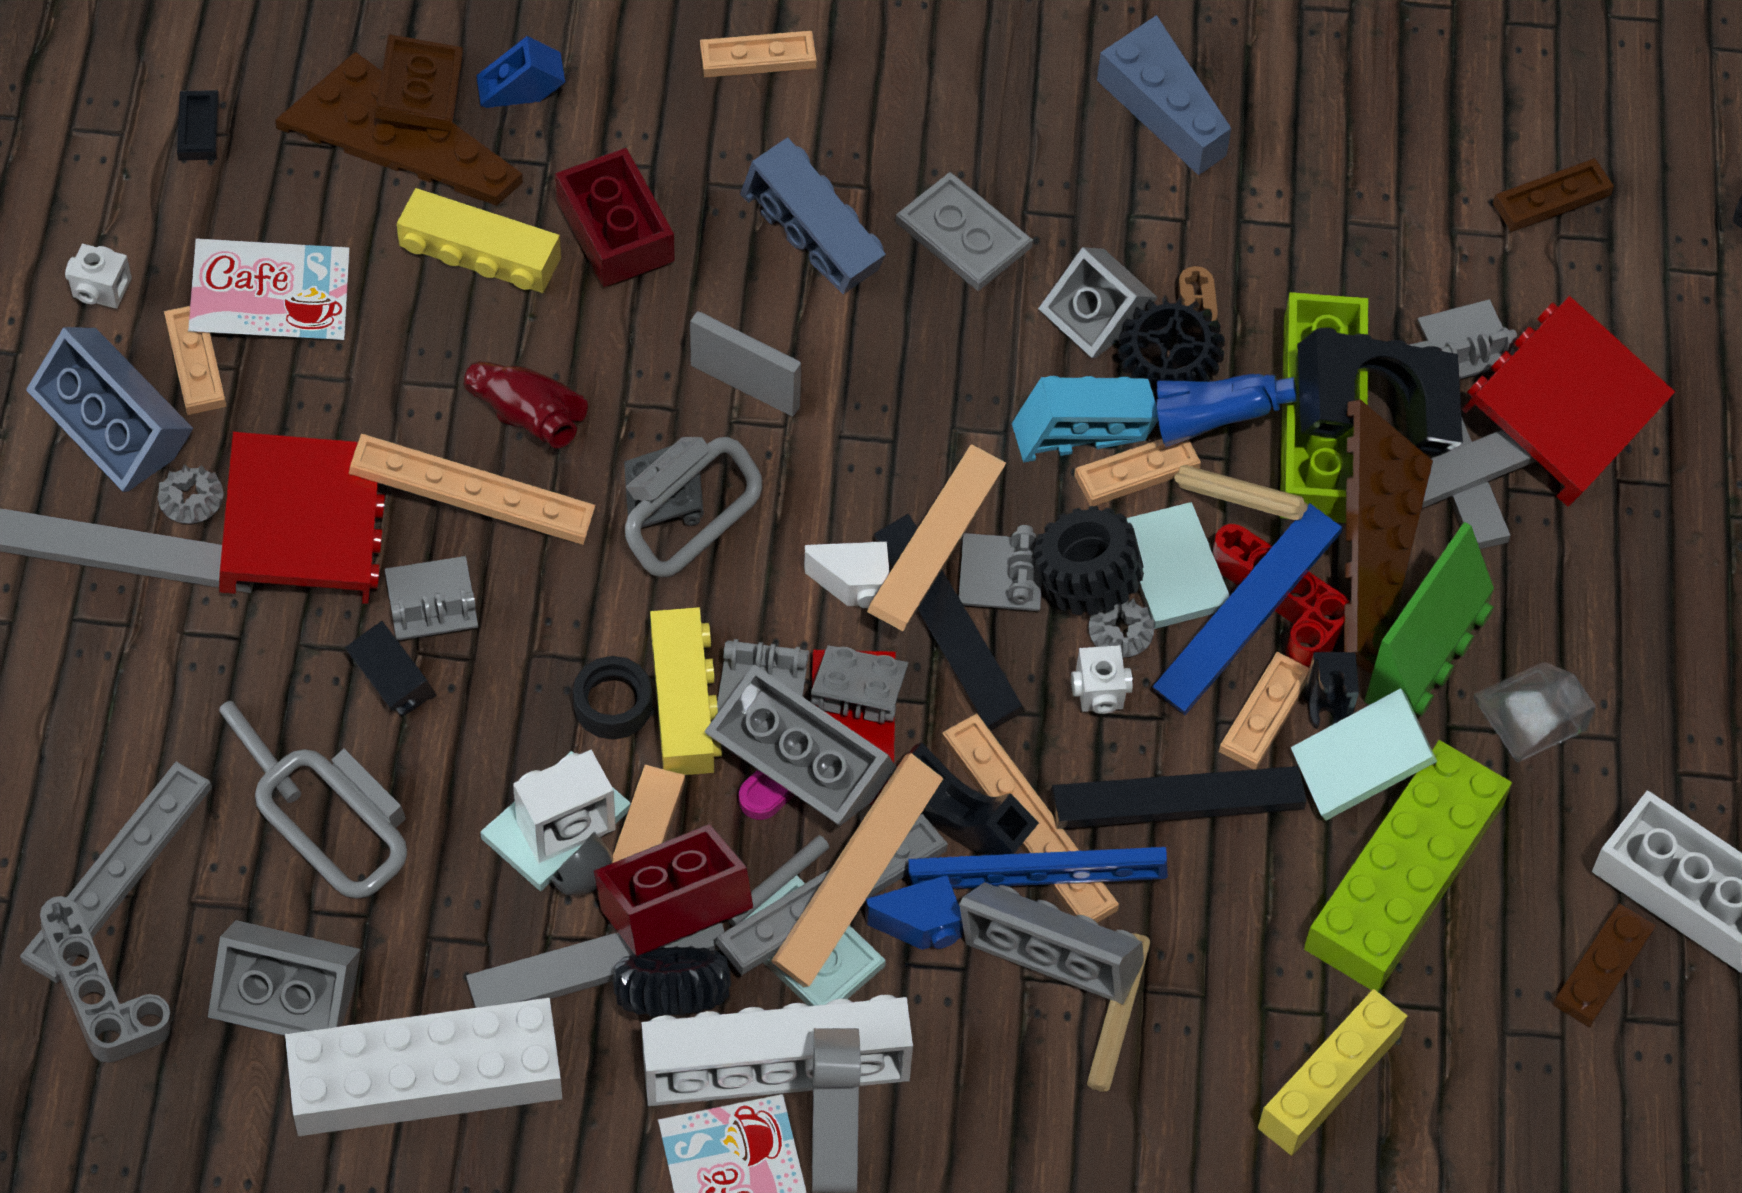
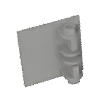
M1490 299L1417 318L1426 340H1430L1432 346L1439 347L1444 352L1458 354L1459 379L1493 371L1490 367L1505 351H1508L1511 355L1515 353L1512 346L1518 339L1517 333L1514 329L1508 330L1506 327L1503 328Z
M1021 525L1017 527V531L1013 533L1012 537L964 533L959 599L963 605L1040 611L1042 579L1034 554V549L1038 546L1036 542L1037 535L1033 532L1031 526Z
M466 556L385 569L397 641L478 628L475 600L471 588Z
M739 639L725 642L724 665L717 701L718 712L754 664L803 697L809 658L808 650H800V647L795 649L776 647V644L772 643L771 646L763 645V642L758 644L739 642Z
M828 645L811 694H813L811 703L819 706L821 710L840 714L842 701H845L844 716H848L851 703L857 704L855 718L858 719L861 717L864 705L866 706L864 719L880 722L881 724H884L885 720L893 722L896 712L895 704L908 662L896 660L886 655L876 656L858 652L849 647Z

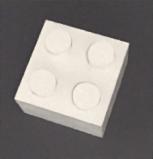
M592 749L582 754L573 753L567 755L558 764L543 771L534 770L528 772L519 781L513 783L517 824L538 864L582 845L593 832H596L600 837L616 830L614 790Z

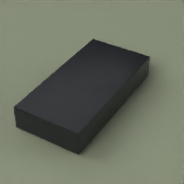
M218 90L180 91L177 139L178 161L217 160L220 103Z

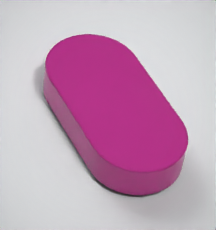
M756 770L740 787L739 806L746 816L756 820H764L775 815L795 795L761 771Z

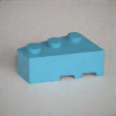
M1048 376L1040 378L1013 420L1012 426L1023 463L1035 461V454L1058 450L1059 455L1063 456L1072 454V447L1095 443L1096 449L1145 441L1159 420L1157 405L1148 379L1130 377L1095 378L1093 376L1060 378L1058 376Z

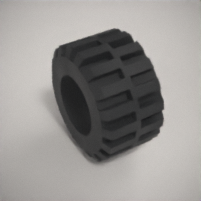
M1089 506L1088 510H1081L1080 507L1072 509L1073 513L1068 515L1062 513L1056 517L1057 521L1055 523L1049 522L1044 527L1045 533L1039 534L1036 540L1038 546L1034 549L1037 566L1048 599L1052 604L1057 603L1059 609L1063 611L1071 609L1072 614L1081 615L1083 612H1088L1089 615H1097L1100 610L1106 609V612L1115 609L1114 605L1127 602L1129 600L1128 594H1135L1139 589L1138 582L1143 581L1144 565L1132 524L1127 522V518L1121 513L1115 515L1114 510L1107 507L1104 510H1099L1098 506Z

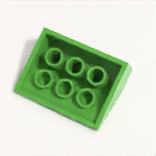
M1464 522L1383 638L1364 702L1370 705L1401 688L1406 694L1414 713L1422 717L1434 698V695L1430 693L1434 686L1438 684L1442 687L1451 675L1454 665L1451 664L1456 654L1463 657L1474 639V635L1470 634L1474 627L1478 625L1482 628L1488 621L1494 609V606L1489 604L1494 587L1473 528L1468 523Z

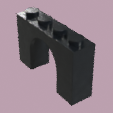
M1318 328L1297 344L1302 434L1338 439L1353 428L1354 417L1347 416L1348 402L1355 400V377L1358 371H1370L1386 378L1399 392L1405 406L1407 439L1424 454L1439 456L1463 443L1458 354L1444 352L1436 346L1423 348L1410 346L1402 340L1387 342L1372 339L1367 334L1347 335L1337 333L1333 328Z

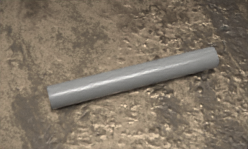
M228 701L219 708V712L265 773L268 772L278 761L234 702ZM289 776L276 786L287 803H292L301 796V791Z
M820 835L814 838L751 891L752 909L727 919V921L733 927L742 922L792 878L830 848L828 842Z

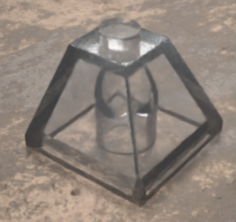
M1542 662L1483 689L1473 696L1517 763L1586 731L1596 708V705L1573 673L1546 662Z

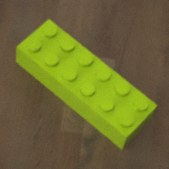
M1289 292L1284 316L1283 379L1294 377L1297 402L1282 404L1280 491L1301 496L1305 503H1311L1336 523H1346V481L1350 476H1353V455L1347 453V438L1353 436L1354 427L1338 439L1301 433L1297 344L1318 328H1333L1337 333L1347 335H1368V298ZM1358 371L1355 377V400L1361 399L1367 405L1368 371Z
M1438 740L1432 749L1437 762L1414 775L1311 925L1304 950L1368 989H1375L1377 992L1380 991L1503 808L1512 785L1511 781L1441 740Z

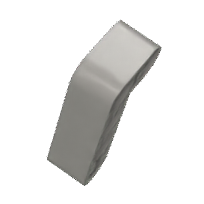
M63 896L53 897L46 901L40 912L43 938L93 1056L102 1062L110 1063L164 1042L169 1036L171 1029L170 1010L167 1002L158 995L148 994L119 1004L78 905L72 899ZM62 918L65 924L68 923L69 935L63 938L62 929L59 923L55 921L56 919ZM75 954L84 955L88 958L80 966H71L65 962L68 957ZM90 992H97L104 996L102 1001L92 1005L86 1004L81 1000L84 995ZM148 1014L157 1015L162 1019L159 1024L152 1027L142 1025L139 1020ZM107 1030L115 1031L120 1035L116 1041L111 1043L101 1042L97 1038L100 1033Z
M814 1028L812 1193H857L858 1108L861 1073L859 1028Z

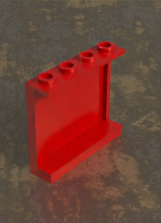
M1570 295L1559 307L1552 302L1537 318L1542 325L1536 331L1529 326L1513 343L1519 348L1513 355L1505 351L1490 367L1495 374L1489 380L1483 375L1466 392L1471 397V400L1462 409V411L1467 413L1474 405H1477L1565 487L1556 497L1567 507L1588 488L1675 393L1669 385Z
M233 431L220 563L219 592L236 594L237 581L363 591L362 604H368L370 588L378 589L380 564H372V553L380 554L382 529H374L375 518L383 519L385 494H377V484L381 483L348 474L358 442Z

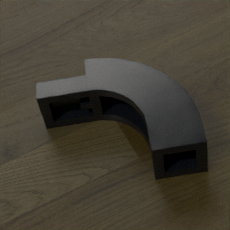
M923 743L914 745L908 752V754L912 753L943 778L921 814L926 817L932 826L954 841L987 855L1014 854L1039 824L1011 793L991 797L965 785Z

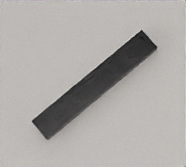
M909 513L874 533L878 542H887L888 559L893 567L918 529ZM941 570L918 610L985 725L992 731L1026 710L943 570Z
M1298 766L1052 785L1050 792L1057 829L1303 810L1307 802Z

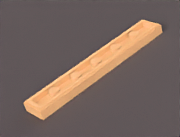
M362 433L348 473L582 545L584 544L595 505Z
M972 444L970 445L870 603L867 610L868 613L901 631L905 630L1003 472L1006 462Z
M977 713L942 732V741L981 794L998 797L1011 793L1039 822L1020 846L1025 853L1079 851L1063 828L1057 829L1055 817ZM1103 882L1048 884L1070 915L1075 917L1076 915H1085L1098 923L1118 911L1119 903Z
M912 753L906 754L771 960L774 965L803 987H809L943 780L940 775Z

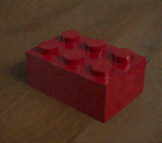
M627 148L555 173L557 202L603 288L675 261L674 233Z
M710 824L594 870L601 911L636 956L653 951L662 945L684 936L692 935L701 929L723 920L731 919L753 908L747 867Z

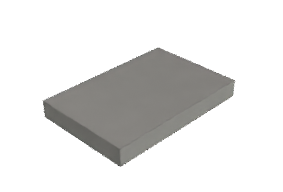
M951 172L896 214V223L977 291L981 290L1030 250L1033 244L1032 238Z
M696 312L690 321L691 366L793 417L800 408L801 362L702 312Z

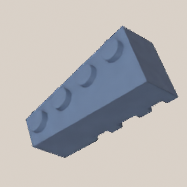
M1157 15L1100 52L1097 81L1195 173L1200 175L1227 156L1231 127Z
M787 137L752 161L740 195L748 203L755 199L764 208L761 211V215L771 225L778 221L785 228L787 241L796 249L806 248L810 252V263L842 294H845L879 270L886 255L880 240L874 234H869L860 224L855 210L848 204L844 205L835 194L832 183L824 175L818 174L810 164L807 153L801 147L795 146Z

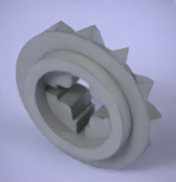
M184 464L182 470L175 473L169 471L166 480L159 482L157 498L161 510L167 517L179 523L192 524L204 521L217 512L223 501V487L215 472L210 473L206 471L202 465L198 468H189ZM196 484L198 494H192L189 499H186L184 504L183 491L181 490L188 491L191 486Z
M1134 598L1124 604L1118 603L1114 605V610L1106 612V609L1098 611L1097 615H1091L1089 634L1093 643L1097 647L1121 645L1122 657H1131L1143 652L1153 639L1155 620L1151 619L1148 607L1142 608L1137 605ZM1118 616L1124 619L1125 624H1131L1128 626L1126 638L1123 637V632H1120L1119 627L1114 626Z

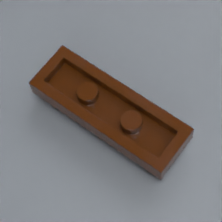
M1596 158L1495 194L1493 205L1510 231L1513 232L1611 196L1614 185Z
M1619 903L1555 998L1553 1006L1590 1028L1653 934L1656 925Z

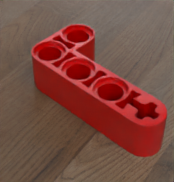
M1228 524L1222 526L1217 531L1212 553L1221 575L1239 586L1272 546L1245 527L1238 524ZM1309 571L1278 606L1275 612L1294 624L1290 631L1286 656L1310 668L1314 652H1331L1343 638L1345 605L1349 600ZM1291 593H1299L1304 597H1296ZM1324 616H1333L1336 618V620H1329ZM1300 643H1309L1313 647H1304Z

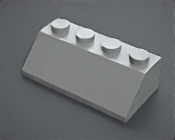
M755 664L704 731L715 741L839 826L874 800L890 778L891 772L896 768L888 754Z
M984 882L965 895L959 904L966 945L1120 1004H1124L1144 963L1142 941H1139L1133 934L1125 930L1113 931L1099 926L1096 921L1085 915H1076L1075 917L1067 914L1048 901H1033L1022 897L1017 891L1008 886L999 885L996 887Z

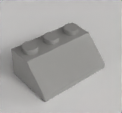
M235 920L220 936L208 1018L280 1035L341 1027L354 991L361 949Z

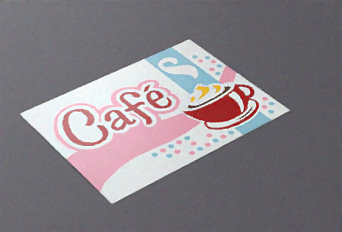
M196 239L188 331L344 340L349 247Z
M783 1094L658 1119L674 1193H806Z

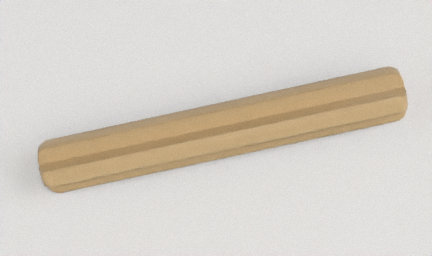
M1188 465L1181 466L1179 472L1174 477L1175 482L1182 489L1292 520L1302 519L1304 512L1308 509V504L1304 502L1301 496Z
M1137 933L1131 934L1139 941H1142L1144 963L1124 1004L1110 1000L1087 1081L1089 1088L1100 1092H1107L1110 1089L1150 946V939Z

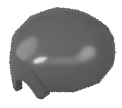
M593 832L581 847L561 865L557 877L553 876L551 880L557 889L566 895L581 897L597 890L594 870L613 863L612 853L596 832Z

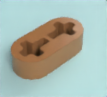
M1198 266L1188 267L1183 270L1179 277L1178 298L1182 295L1185 299V306H1189L1197 300L1201 311L1209 309L1212 313L1211 321H1216L1218 310L1212 274L1207 269ZM1191 282H1198V286L1201 287L1200 295H1194V288L1190 284ZM1183 328V330H1184L1187 334H1189V335H1191V336H1193V337H1198V336H1197L1196 334H1194L1192 331H1190V330H1188V329H1186V328Z

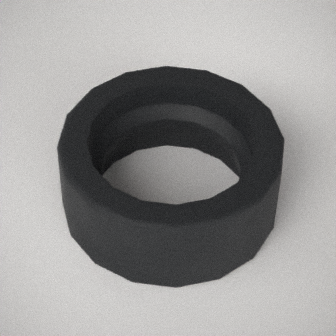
M602 657L585 665L575 678L573 687V704L577 720L586 731L599 738L614 740L629 737L639 731L650 718L653 705L652 687L648 674L639 664L625 657ZM615 680L625 682L634 687L638 698L635 706L625 713L608 715L601 714L590 707L588 701L589 692L593 687L602 682Z

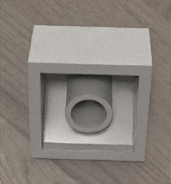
M1082 247L1038 309L1091 358H1096L1119 341V334L1125 331L1124 322L1126 318L1134 319L1136 307L1147 311L1149 299L1155 302L1158 297L1105 249Z

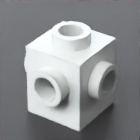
M86 244L81 245L76 257L70 258L65 272V277L69 280L74 298L86 304L97 303L116 309L132 279L127 255L116 253L107 247H94Z
M1121 645L1079 648L1076 672L1071 673V686L1073 696H1080L1082 712L1094 711L1099 714H1106L1116 709H1123L1126 693H1132L1133 683L1131 669L1124 668Z

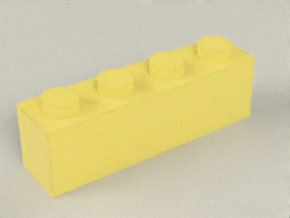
M415 188L397 222L399 246L409 252L425 254L440 259L450 266H461L476 271L487 278L495 277L513 283L516 287L524 290L531 289L543 293L561 259L560 235L417 188Z
M700 607L650 611L663 769L683 775L714 773V757H721L722 751L721 744L704 732L710 725L711 720L718 714L716 695H708L707 684L714 683L713 659H705L704 648L711 647L709 623H701Z
M1373 989L1264 1107L1258 1129L1292 1156L1400 1038L1408 1016Z

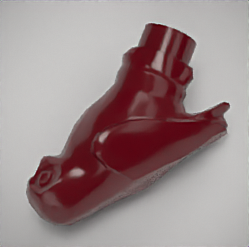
M478 361L473 362L467 368L464 375L463 385L465 389L473 396L490 403L497 411V418L501 422L526 429L532 435L539 437L543 442H548L553 448L565 447L574 439L577 427L571 420L583 421L588 411V401L584 399V396L577 394L566 385L529 368L503 366L491 362Z

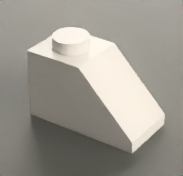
M887 542L805 545V574L847 606L869 608L870 603L889 575Z

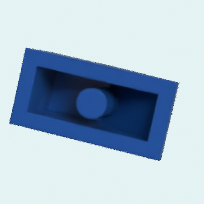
M526 36L476 75L480 104L485 108L540 102L565 83L561 52L529 36Z
M947 875L866 899L865 920L868 926L921 950L933 946L937 949L945 948L954 944L963 936L960 907Z

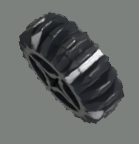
M1164 295L1162 304L1157 306L1155 302L1149 299L1147 311L1136 307L1134 319L1126 318L1124 322L1125 331L1119 334V344L1121 346L1118 348V356L1123 361L1122 370L1125 374H1131V378L1148 379L1152 390L1154 388L1157 389V381L1210 382L1209 375L1217 376L1219 373L1218 363H1222L1224 360L1222 348L1225 346V338L1223 334H1219L1221 332V325L1218 320L1211 321L1212 313L1209 309L1199 312L1200 304L1197 300L1189 306H1185V299L1182 295L1177 299L1176 303H1170L1169 298ZM1182 327L1196 334L1201 342L1195 341V337L1186 335L1182 331ZM1174 337H1176V344L1171 349L1169 358H1167V351L1170 345H1172ZM1141 353H1147L1149 358L1158 360L1161 363V368L1148 362ZM1183 364H1189V365L1184 366V367H1182V368H1178L1179 366H1181V365H1183Z
M676 945L670 948L661 946L659 949L645 952L638 956L632 953L630 956L622 958L615 965V975H613L614 994L616 995L618 1005L622 1006L624 1010L634 1011L638 1015L649 1014L652 1017L655 1015L670 1016L679 1014L683 1016L686 1013H699L703 1009L711 1010L715 1005L722 1004L730 996L731 972L728 967L727 957L715 950L710 951L705 947L694 948L693 946L678 947Z

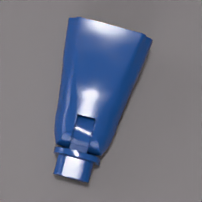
M1248 374L1210 382L1157 381V414L1165 447L1192 439L1224 425L1263 417L1269 413L1271 407L1274 408V411L1280 410V404L1297 402L1294 377L1276 380L1275 375Z

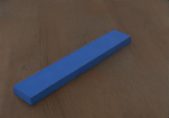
M1309 503L1302 519L1295 520L1153 685V691L1182 714L1186 715L1342 533V527Z
M1166 847L908 859L911 885L947 875L952 889L977 888L984 882L998 887L999 885L1022 886L1168 878Z

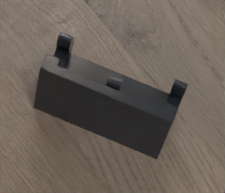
M380 621L345 647L392 711L397 710L400 716L410 713L428 699L432 700L437 696L428 680L383 621Z
M1356 652L1313 653L1303 697L1304 700H1308L1310 723L1315 729H1318L1320 724L1319 713L1322 711L1332 713L1334 716L1333 724L1352 715L1359 694Z

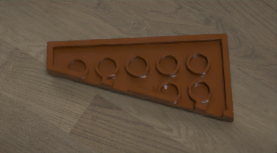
M357 52L349 56L275 119L276 129L287 133L293 130L305 134L309 141L322 144L323 141L342 147L346 154L398 172L401 168L417 174L418 179L430 183L434 179L453 186L455 192L498 206L523 183V173L453 122L451 131L375 118L382 71Z
M1359 399L1348 402L1347 416L1354 417V434L1352 437L1347 438V453L1353 455V476H1350L1346 481V541L1352 542V562L1345 563V578L1351 580V602L1345 605L1344 652H1356V663L1368 673H1373L1381 642L1394 624L1433 460Z

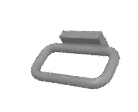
M702 437L680 438L626 486L634 500H642L628 515L625 524V538L630 549L641 565L654 576L660 578L671 577L685 568L751 509L760 498L762 476L747 450L737 440L729 437H718L707 444ZM721 453L729 454L746 479L747 486L744 493L669 560H658L642 537L641 526L643 522Z
M302 749L291 752L266 772L258 782L255 792L256 806L262 815L338 892L346 897L355 899L371 896L388 883L405 864L407 856L406 841L396 829L406 819L401 805L345 749H342L331 759L333 765L324 756L313 750ZM302 766L314 769L389 846V858L365 880L359 882L350 880L273 801L272 793L275 787L295 769Z

